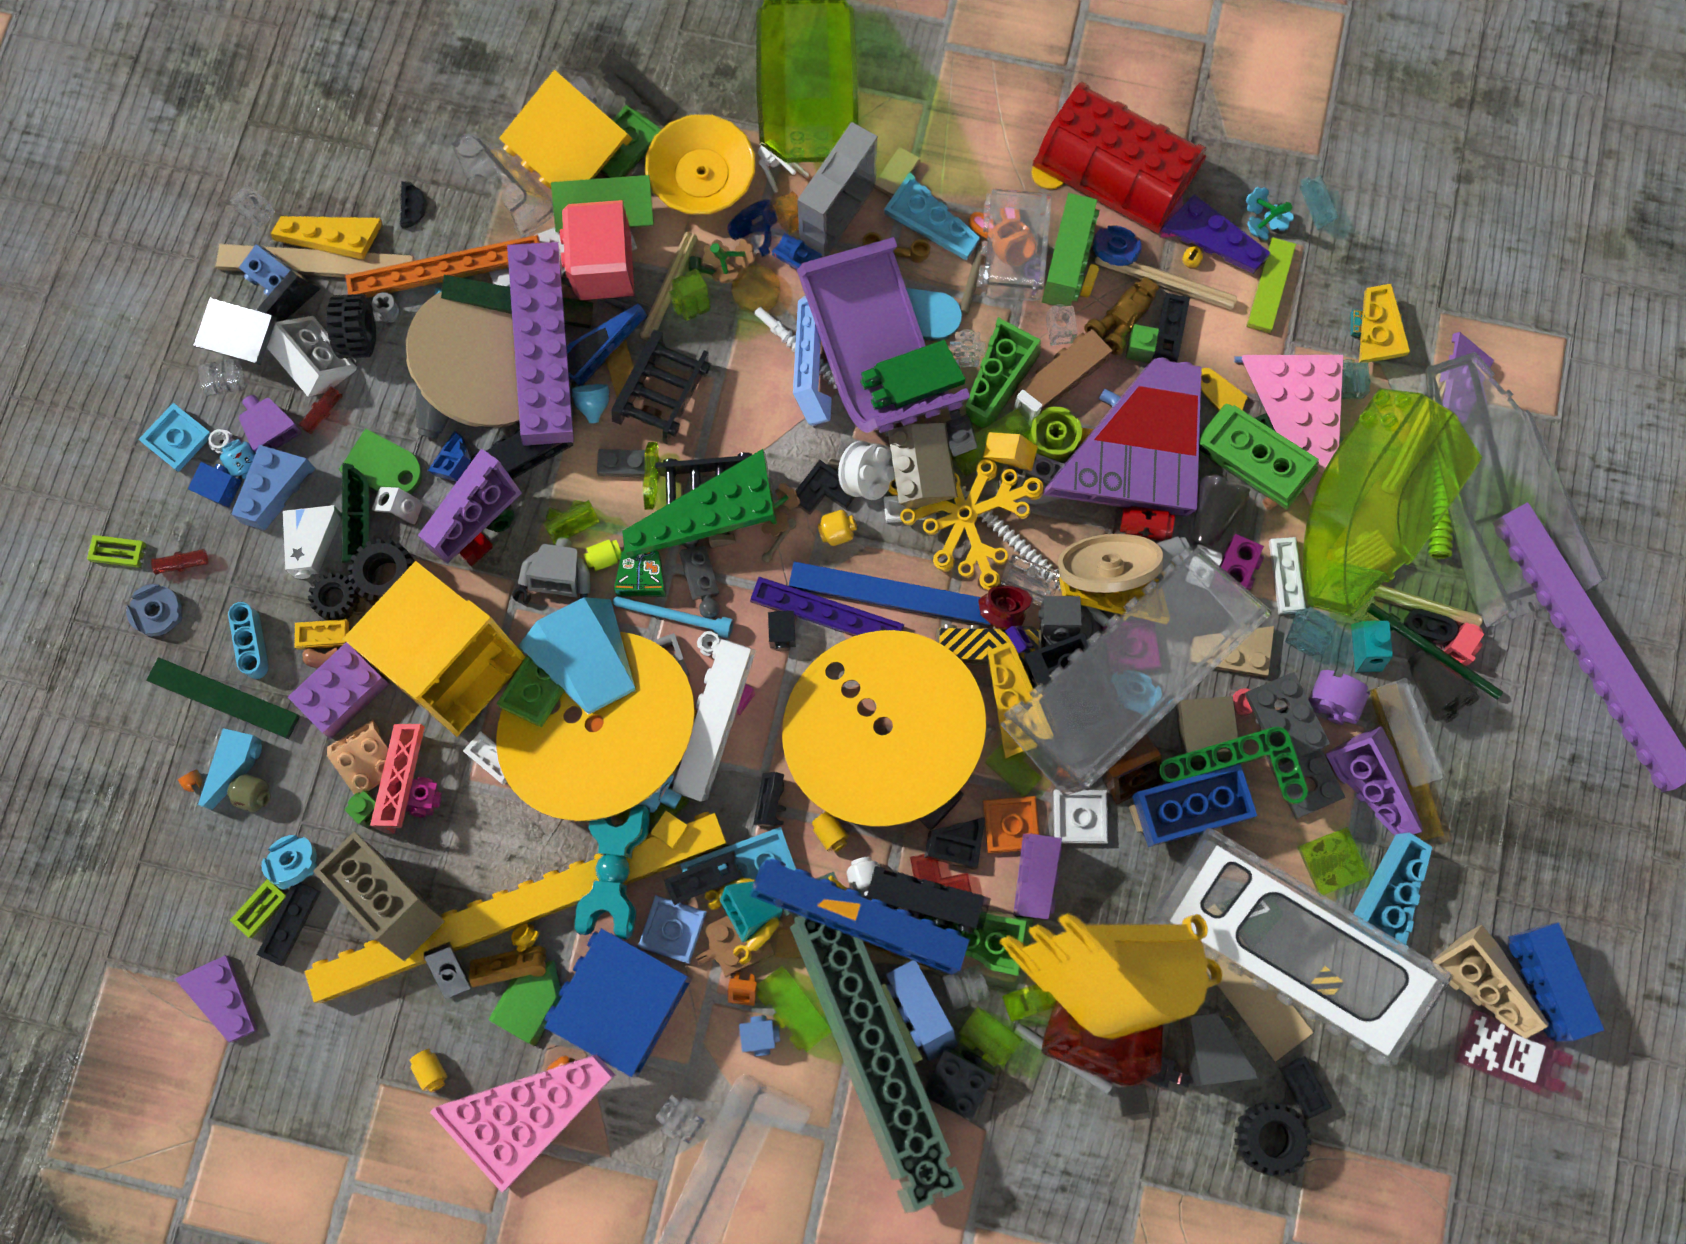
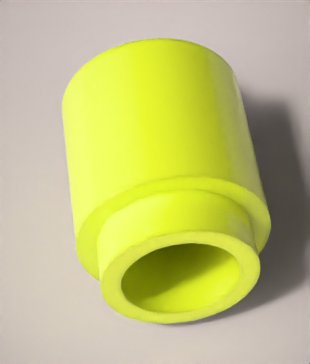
M608 539L587 547L588 553L583 555L588 568L593 567L596 572L617 564L622 552L617 540L610 541Z

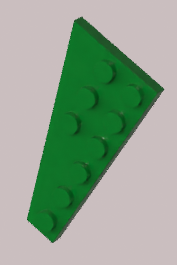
M764 450L756 452L623 530L624 551L627 557L775 520L776 514Z

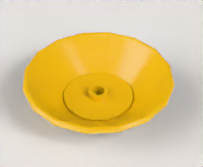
M688 115L670 122L654 136L646 153L645 175L650 176L653 193L668 207L689 215L713 214L731 207L747 193L755 175V152L747 135L731 121L714 115ZM705 171V174L700 175L698 172Z

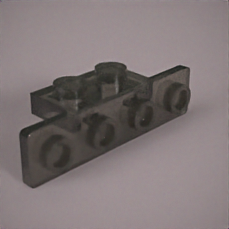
M610 49L598 66V69L605 74L603 79L609 83L608 88L614 94L622 95L626 99L624 103L634 111L637 109L643 110L651 115L659 124L664 127L667 126L677 112L678 107L615 50Z

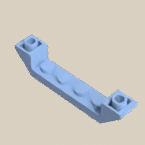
M804 295L798 300L793 395L807 423L813 426L831 420L832 397L818 391L821 339L806 296Z

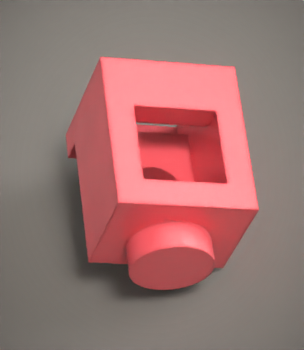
M1466 622L1458 628L1457 636L1447 644L1443 651L1463 665H1469L1475 660L1476 657L1474 656L1483 645L1480 642L1484 636L1483 630L1475 624Z

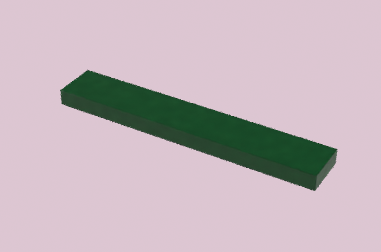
M444 275L441 298L512 314L510 287ZM563 297L565 324L590 329L593 303Z
M159 657L146 681L286 739L290 738L300 718V715Z

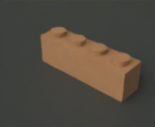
M1093 329L1087 334L1081 333L1074 339L1072 346L1068 349L1064 347L1058 351L1051 363L1047 364L1045 362L1036 370V375L1031 379L1028 377L1023 379L1017 386L1015 399L1023 389L1042 404V412L1046 408L1053 406L1105 364L1110 358L1112 349Z

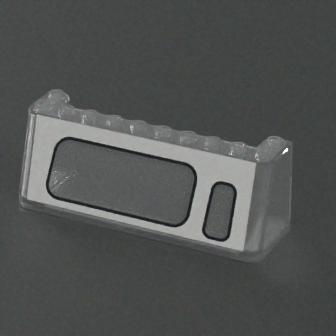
M1210 828L1193 837L1147 917L1152 924H1182L1185 917L1194 914L1201 915L1208 926L1207 936L1201 939L1204 953L1207 957L1217 962L1221 959L1229 964L1227 968L1231 972L1239 976L1247 975L1253 979L1251 983L1263 991L1271 990L1277 994L1276 999L1287 1006L1294 1004L1302 1009L1300 1014L1314 1022L1318 1019L1326 1024L1325 1029L1338 1037L1342 1034L1349 1038V1044L1366 1053V1059L1378 1067L1382 1065L1386 1067L1398 1065L1453 978V975L1444 968L1223 834ZM1191 922L1192 929L1196 934V927L1194 923Z

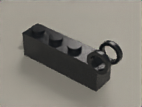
M519 429L510 438L501 439L494 443L493 447L486 450V452L499 460L513 480L572 447L573 443L523 445ZM478 452L472 455V457L470 458L471 462L478 454Z

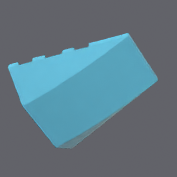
M584 597L537 620L518 645L519 649L524 654L526 653L539 668H542L556 684H559L566 694L588 715L636 690L611 599Z

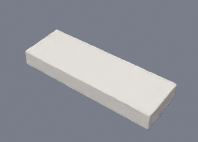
M1296 537L1270 539L1269 548L1278 615L1305 613L1306 605Z

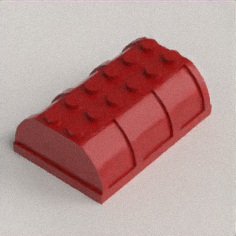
M1080 82L1052 121L1038 154L1033 160L1032 166L1089 197L1097 199L1102 204L1159 234L1207 156L1205 155V146L1201 144L1196 145L1171 132L1169 127L1146 119L1129 110L1128 106L1122 102H1114L1091 90L1090 86L1084 82Z

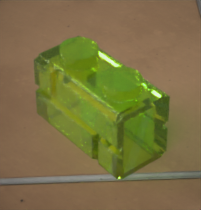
M694 269L686 273L685 277L681 275L672 280L673 290L669 291L677 316L681 314L684 320L689 321L696 318L697 314L702 315L710 311L708 289L699 270Z
M976 1006L958 1031V1034L962 1036L960 1042L972 1051L975 1047L984 1053L982 1059L994 1068L997 1064L1004 1067L1023 1040L979 1006Z

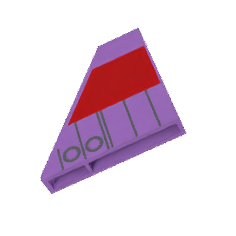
M1166 358L1154 359L1144 368L1044 488L1043 495L1130 508V506L1165 510L1169 511V514L1184 517L1196 511L1201 367L1194 366L1190 362L1176 363L1170 362Z

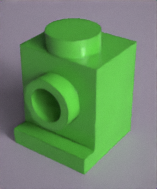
M363 790L349 799L348 806L344 810L359 825L368 828L371 824L376 798L369 791Z

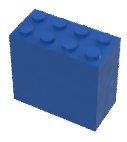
M601 928L599 933L595 931L587 943V946L590 948L585 957L580 956L573 968V971L576 973L571 982L566 981L559 992L561 999L556 1007L553 1005L549 1009L545 1017L547 1024L544 1028L591 1055L597 1054L602 1061L626 1075L638 1077L692 979Z

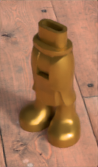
M1143 277L1140 282H1135L1132 287L1122 294L1114 307L1106 312V316L1101 321L1091 319L1085 324L1084 330L1086 334L1093 329L1103 340L1112 326H1117L1118 328L1108 335L1104 342L1112 349L1111 354L1121 355L1126 348L1125 337L1132 331L1134 324L1148 311L1155 299V293L1159 290V286L1147 277Z

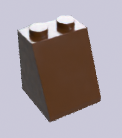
M1128 709L1126 710L1128 715L1126 722L1129 728V733H1126L1127 744L1091 757L1116 805L1132 798L1139 791L1147 790L1163 783V778L1160 775L1161 754L1132 711Z

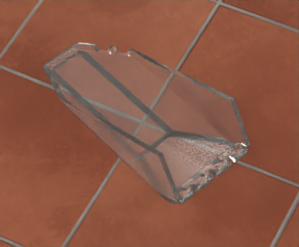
M1476 352L1427 367L1425 374L1432 449L1472 607L1477 615L1483 617L1486 627L1506 622L1507 618L1512 620L1530 613V609L1532 612H1536L1546 608L1539 603L1536 597L1537 593L1532 585L1524 579L1522 569L1510 557L1508 547L1497 536L1493 525L1494 521L1527 502L1585 592L1606 580V575L1531 413L1528 410L1524 412L1511 398L1514 394L1510 390L1505 391L1493 378L1495 373Z

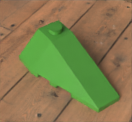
M988 910L983 930L974 928L973 933L957 929L958 923L950 921L948 926L937 924L936 927L944 930H957L962 933V937L969 939L965 953L966 956L976 959L990 970L1019 976L1022 968L1010 956L1000 943V940L1011 936L1022 942L1025 946H1029L1031 940L1029 929L1033 927L1034 918ZM923 914L922 919L932 921L933 917Z

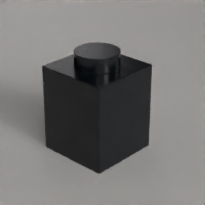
M794 611L768 612L770 648H775V651H789L790 647H796Z

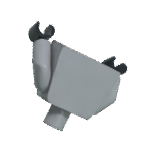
M560 537L557 539L556 545L543 544L538 552L533 553L523 561L518 579L520 586L512 593L515 601H518L519 595L524 592L523 603H529L531 600L529 591L577 597V593H580L578 600L584 597L588 598V593H590V572L585 561L578 557V550L571 548L572 542L569 539Z

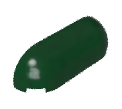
M342 463L341 557L342 563L352 562L350 560L352 555L357 556L359 554L357 549L360 546L364 549L367 547L366 542L369 541V484L367 478L358 469L354 468L353 465Z

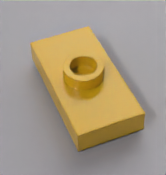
M344 619L295 623V648L303 650L308 648L341 647L346 643L343 638L349 632V621Z

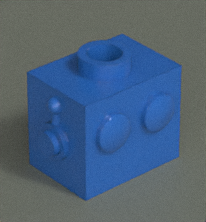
M200 462L188 490L229 508L242 480L230 475L227 468L216 463L215 467Z

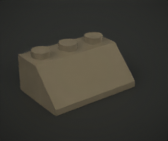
M945 423L909 424L888 431L900 505L909 509H915L958 497Z

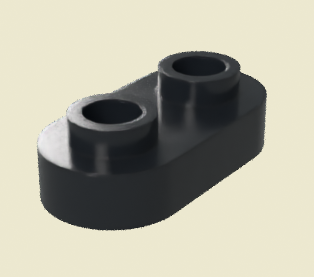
M1415 609L1404 618V624L1425 639L1436 643H1448L1458 634L1456 622L1444 615L1423 609ZM1413 620L1420 623L1419 628L1413 625ZM1438 628H1443L1445 635H1441Z

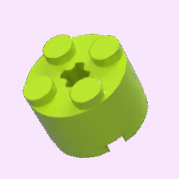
M1049 407L1033 420L1028 440L1038 446L1036 454L1065 463L1078 448L1077 445H1079L1082 437V426L1079 419H1076L1068 409Z

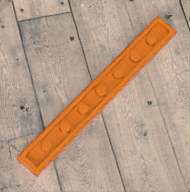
M538 235L345 275L348 295L365 294L369 298L382 292L393 293L443 282L444 275L464 278L509 268L507 245L541 243Z

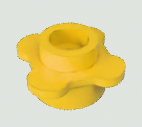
M522 924L513 931L511 935L512 944L514 946L517 945L518 952H523L535 943L539 933L534 931L532 924Z

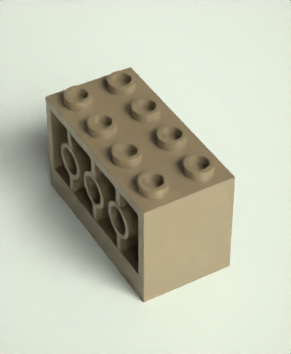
M353 832L313 870L375 940L404 962L445 922L383 855L356 832Z

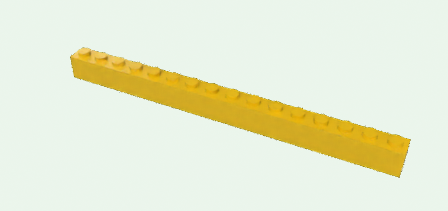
M704 812L694 817L695 821L687 823L689 827L674 849L651 833L647 834L645 840L633 849L631 859H627L630 873L623 884L629 885L727 847L728 845L716 814L710 815L709 812ZM597 853L594 855V860L584 863V860L576 861L568 865V870L560 873L559 870L550 871L544 874V879L540 881L527 880L518 884L519 889L508 892V889L494 893L492 895L493 899L483 902L482 899L468 903L467 909L457 912V909L442 913L441 917L445 922L405 962L377 940H372L364 944L365 948L356 952L354 949H349L339 953V958L330 962L328 959H323L313 963V968L304 972L314 1003H325L427 963L424 958V952L450 942L456 952L513 930L522 924L531 923L577 905L581 898L592 890L594 881H599L596 876L595 867L603 855Z

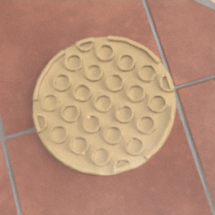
M442 291L434 295L421 306L414 316L406 338L408 370L412 379L415 380L421 390L423 397L447 417L466 425L500 428L519 422L512 314L441 298Z

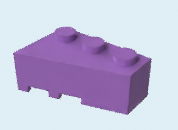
M1023 834L1013 914L1049 919V914L1054 913L1055 898H1052L1054 887H1057L1058 883L1057 866L1058 860L1061 857L1062 838Z

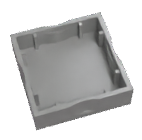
M853 122L850 123L797 199L799 238L805 242V245L821 253L822 257L829 255L853 217L873 191L876 182L875 162L878 136Z

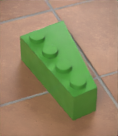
M999 317L996 321L993 335H991L985 357L982 359L978 376L971 389L970 398L965 406L966 414L971 422L987 431L1016 391L1018 384L1025 378L1041 354L1040 339Z

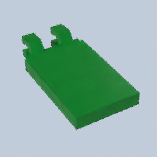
M941 340L876 363L874 368L861 372L863 379L860 382L864 390L880 384L883 385L884 388L871 394L873 398L871 399V404L874 410L890 404H894L896 409L962 386L965 384L966 379L945 340Z

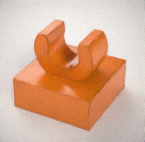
M740 972L735 973L734 979L730 978L728 1003L755 1006L757 982H755L754 974H750L749 981L740 980Z

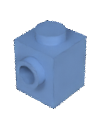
M766 1015L750 1017L751 1023L739 1024L742 1052L754 1051V1056L770 1055V1049L776 1048L775 1042H780L779 1025L774 1026L773 1020H767Z

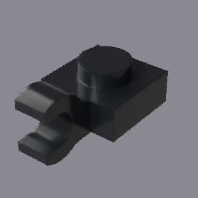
M1148 1052L1140 1075V1079L1164 1088L1168 1087L1169 1081L1189 1087L1192 1077L1173 1070L1175 1061L1152 1052Z

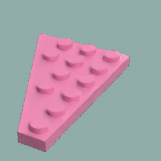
M1242 355L1243 364L1275 431L1319 459L1317 464L1318 472L1303 489L1310 506L1337 507L1343 355Z
M596 1054L433 1108L430 1113L501 1192H504L606 1086L615 1074Z

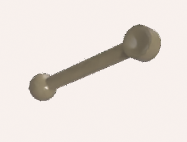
M790 518L787 520L789 524L788 529L781 533L768 553L762 555L764 562L767 563L772 560V554L790 529L796 527L795 519Z

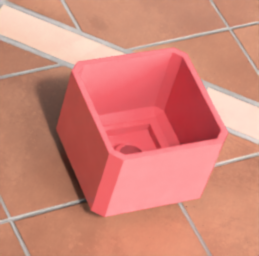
M623 200L568 204L562 210L563 229H560L561 244H564V252H561V262L575 296L580 300L634 296L631 230Z

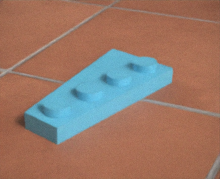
M909 172L884 208V214L967 261L978 245L980 237L960 218L952 215L948 211V207L936 200L931 195V191L925 186L920 185L915 180L916 177Z
M781 827L680 864L684 872L735 851L737 856L735 861L738 868H742L744 878L755 880L760 865L766 859L769 861L770 859L780 860L786 864L785 867L796 870ZM725 864L718 866L721 876L729 874Z

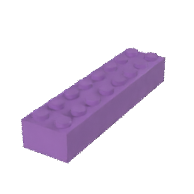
M558 242L507 245L522 444L538 445L574 442Z

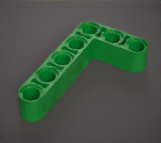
M1272 727L1165 760L1160 766V775L1167 783H1172L1269 756L1281 794L1287 803L1292 805L1300 804L1305 800L1308 793L1290 735L1282 727ZM1274 733H1280L1284 736L1285 743L1280 747H1275L1269 742V737ZM1245 742H1256L1259 746L1258 752L1254 755L1246 754L1243 750ZM1219 750H1230L1233 755L1232 759L1227 763L1220 762L1217 759ZM1198 756L1206 760L1205 768L1200 771H1196L1191 767V760ZM1282 759H1289L1293 762L1294 769L1289 773H1283L1278 768V762ZM1170 764H1175L1180 768V774L1176 778H1168L1165 775L1166 767ZM1295 784L1301 787L1303 792L1301 798L1291 799L1287 795V788L1290 785Z

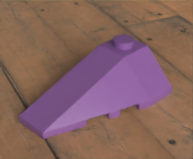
M1382 726L1359 734L1326 753L1337 777L1344 784L1347 783L1357 793L1356 797L1361 802L1365 801L1375 812V816L1394 836L1401 833L1410 832L1411 834H1416L1423 831L1395 751Z

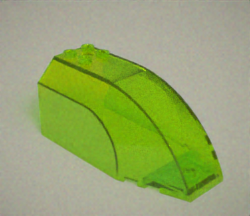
M764 0L762 7H759L756 12V94L760 145L785 163L824 162L850 123L853 122L858 125L854 8L846 0Z
M1378 389L1330 459L1313 497L1306 524L1303 548L1304 584L1310 607L1351 617L1376 595L1374 591L1383 582L1389 583L1395 577L1393 573L1403 564L1408 566L1418 555L1482 459L1481 454L1455 413L1422 393Z

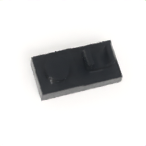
M778 772L762 774L753 825L767 827L784 824V821L776 818L777 811H786L785 806L778 805V800H780V796L784 791V774Z

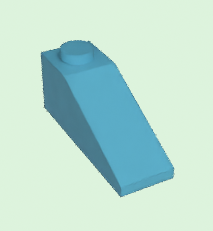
M223 728L200 796L199 806L213 810L227 795L231 781L246 774L254 766L255 760L260 757L262 752L261 739L254 735Z

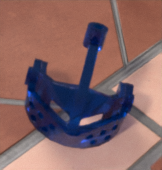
M763 199L751 204L729 222L727 229L730 237L733 240H738L751 233L764 231V242L762 246L758 247V250L762 257L770 254L771 227L778 222L776 210L769 199ZM762 215L763 219L756 224L752 223V220Z

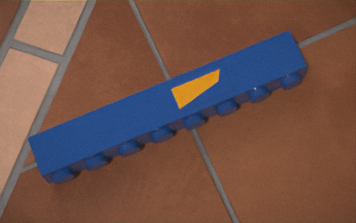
M766 859L760 865L750 893L751 897L950 975L961 970L969 939L962 937L961 932L954 929H941L936 927L937 923L934 921L916 919L912 917L910 912L903 909L893 910L886 907L887 904L881 900L865 899L861 897L862 894L852 889H846L845 891L836 887V883L827 879L817 880L812 878L811 874L805 870L789 869L780 860L770 859L769 861Z

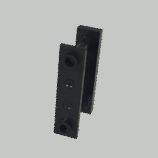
M653 330L611 409L612 422L622 425L625 417H633L662 429L663 443L668 444L671 436L675 437L679 431L680 423L678 422L701 377H706L711 366V363L708 362L709 352L704 350L698 361L665 347L663 333ZM665 357L694 369L689 380L683 379L655 367L654 362L656 358ZM652 376L684 389L679 400L644 387L645 384L643 383L646 377L650 378ZM642 396L673 409V412L668 421L635 408L633 404L635 398Z
M743 452L732 457L683 461L665 459L663 462L655 463V468L661 476L666 475V505L676 500L677 474L690 473L691 490L701 485V472L715 471V476L752 454Z

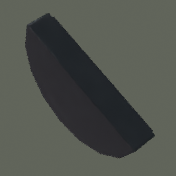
M401 181L400 226L404 229L420 222L425 215L427 204L425 196L419 188L411 182Z

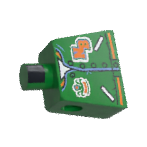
M622 551L614 585L617 597H666L659 551H652L629 558L625 551Z

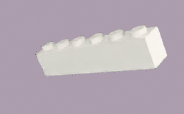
M721 639L720 644H716L712 654V658L715 659L712 669L709 668L704 678V683L706 684L704 694L701 693L697 699L696 708L698 712L694 719L692 735L680 767L673 773L674 778L671 784H674L672 789L674 792L701 802L708 800L756 654V649Z

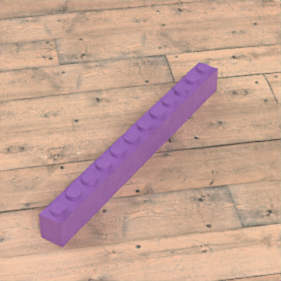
M1527 502L1494 521L1493 525L1497 536L1505 542L1509 549L1510 557L1518 563L1523 571L1524 579L1532 585L1537 593L1536 597L1539 603L1545 606L1551 615V622L1563 634L1566 646L1575 653L1579 660L1580 668L1592 680L1595 692L1604 699L1608 706L1609 714L1621 726L1624 738L1633 745L1637 752L1638 760L1650 772L1653 784L1662 792L1675 790L1685 784V748L1530 504Z

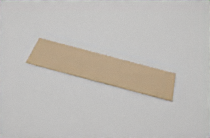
M1215 903L1206 909L1214 915L1222 914ZM1239 936L1241 943L1247 948H1249L1243 941V939ZM1202 942L1205 957L1215 960L1221 967L1223 977L1222 981L1217 984L1275 1062L1313 1033L1279 988ZM1207 968V972H1208L1209 975L1211 976V972H1210V970Z

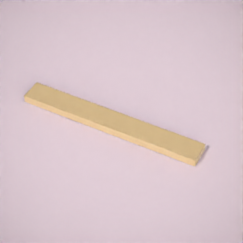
M219 244L216 261L217 269L242 271L239 269V266L254 246ZM265 247L298 274L346 278L345 275L415 261L411 255L367 253L364 260L313 249Z

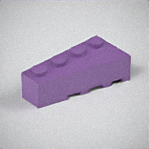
M481 449L418 536L431 552L448 564L522 492L499 460Z

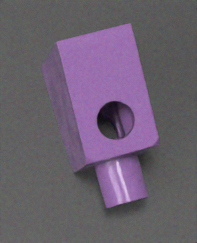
M249 395L242 401L247 411L240 414L239 420L255 453L259 445L278 449L302 433L296 424L270 398H265L260 402L256 395Z

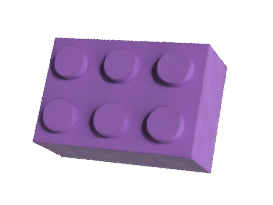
M346 642L295 689L288 698L323 734L332 739L377 697L389 683Z

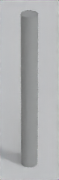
M1020 1023L1014 1030L1015 1034L1106 1094L1110 1092L1113 1084Z

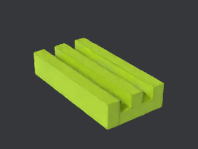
M92 535L87 560L95 563L141 568L142 563L140 559L144 556L142 551L143 548H146V543L140 540ZM98 543L136 547L135 551L97 546ZM103 553L133 557V560L107 556H98L95 554Z
M267 879L235 913L230 921L248 938H253L281 907L287 894L283 893L280 888ZM269 889H271L272 892L264 899V901L261 904H259V906L253 911V913L243 923H241V919L251 910V908L261 899V897ZM278 896V898L273 902V904L263 913V915L253 924V926L250 929H248V927L254 922V920L264 911V909L274 900V898Z

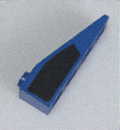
M639 304L634 305L569 343L567 346L569 378L576 385H584L606 361V358L643 321L647 314L642 306Z

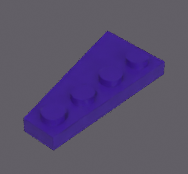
M1195 194L1162 229V232L1168 235L1172 233L1180 237L1181 241L1185 243L1196 244L1204 248L1203 251L1211 255L1215 253L1222 256L1224 261L1250 273H1254L1271 253Z

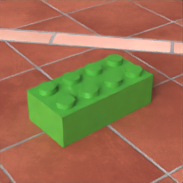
M1068 193L1041 303L1070 309L1072 301L1078 300L1100 211L1095 209L1097 199Z

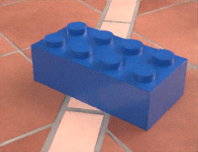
M1241 764L1139 791L1132 796L1148 848L1247 821L1257 816Z
M1559 922L1538 926L1508 937L1510 940V951L1518 959L1521 967V978L1529 986L1532 993L1531 997L1549 1024L1543 1031L1551 1039V1042L1575 1041L1604 1031Z

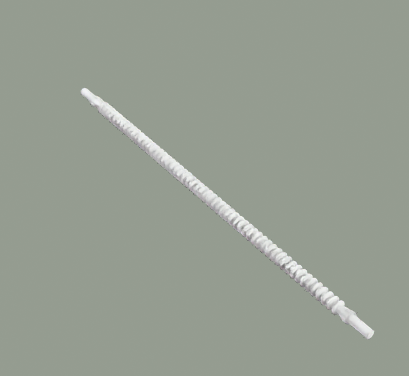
M762 307L757 308L754 314L771 328L772 333L782 338V343L787 342V347H792V352H795L796 335L793 336V331L786 330L780 321H776ZM820 358L819 375H823V380L828 379V384H833V389H838L831 368H829V363L824 364V359ZM963 486L961 490L966 500L970 491L967 492L966 486ZM993 510L978 515V518H982L983 523H988L987 527H993L992 532L997 531L999 533L998 537H1004L1003 541H1008L1009 547L1014 546V551H1019L1020 557L1025 556V561H1030L1031 567L1035 565L1037 567L1036 571H1042V576L1046 575L1048 577L1047 581H1053L1052 585H1057L1059 587L1058 591H1061L1059 570H1054L1052 568L1053 564L1048 565V560H1043L1042 554L1037 555V550H1032L1031 544L1026 545L1025 539L1020 540V535H1015V530H1009L1010 526H1005L1003 524L1004 520L999 521V516H994ZM1086 606L1094 619L1102 627L1109 623L1110 619L1099 609Z

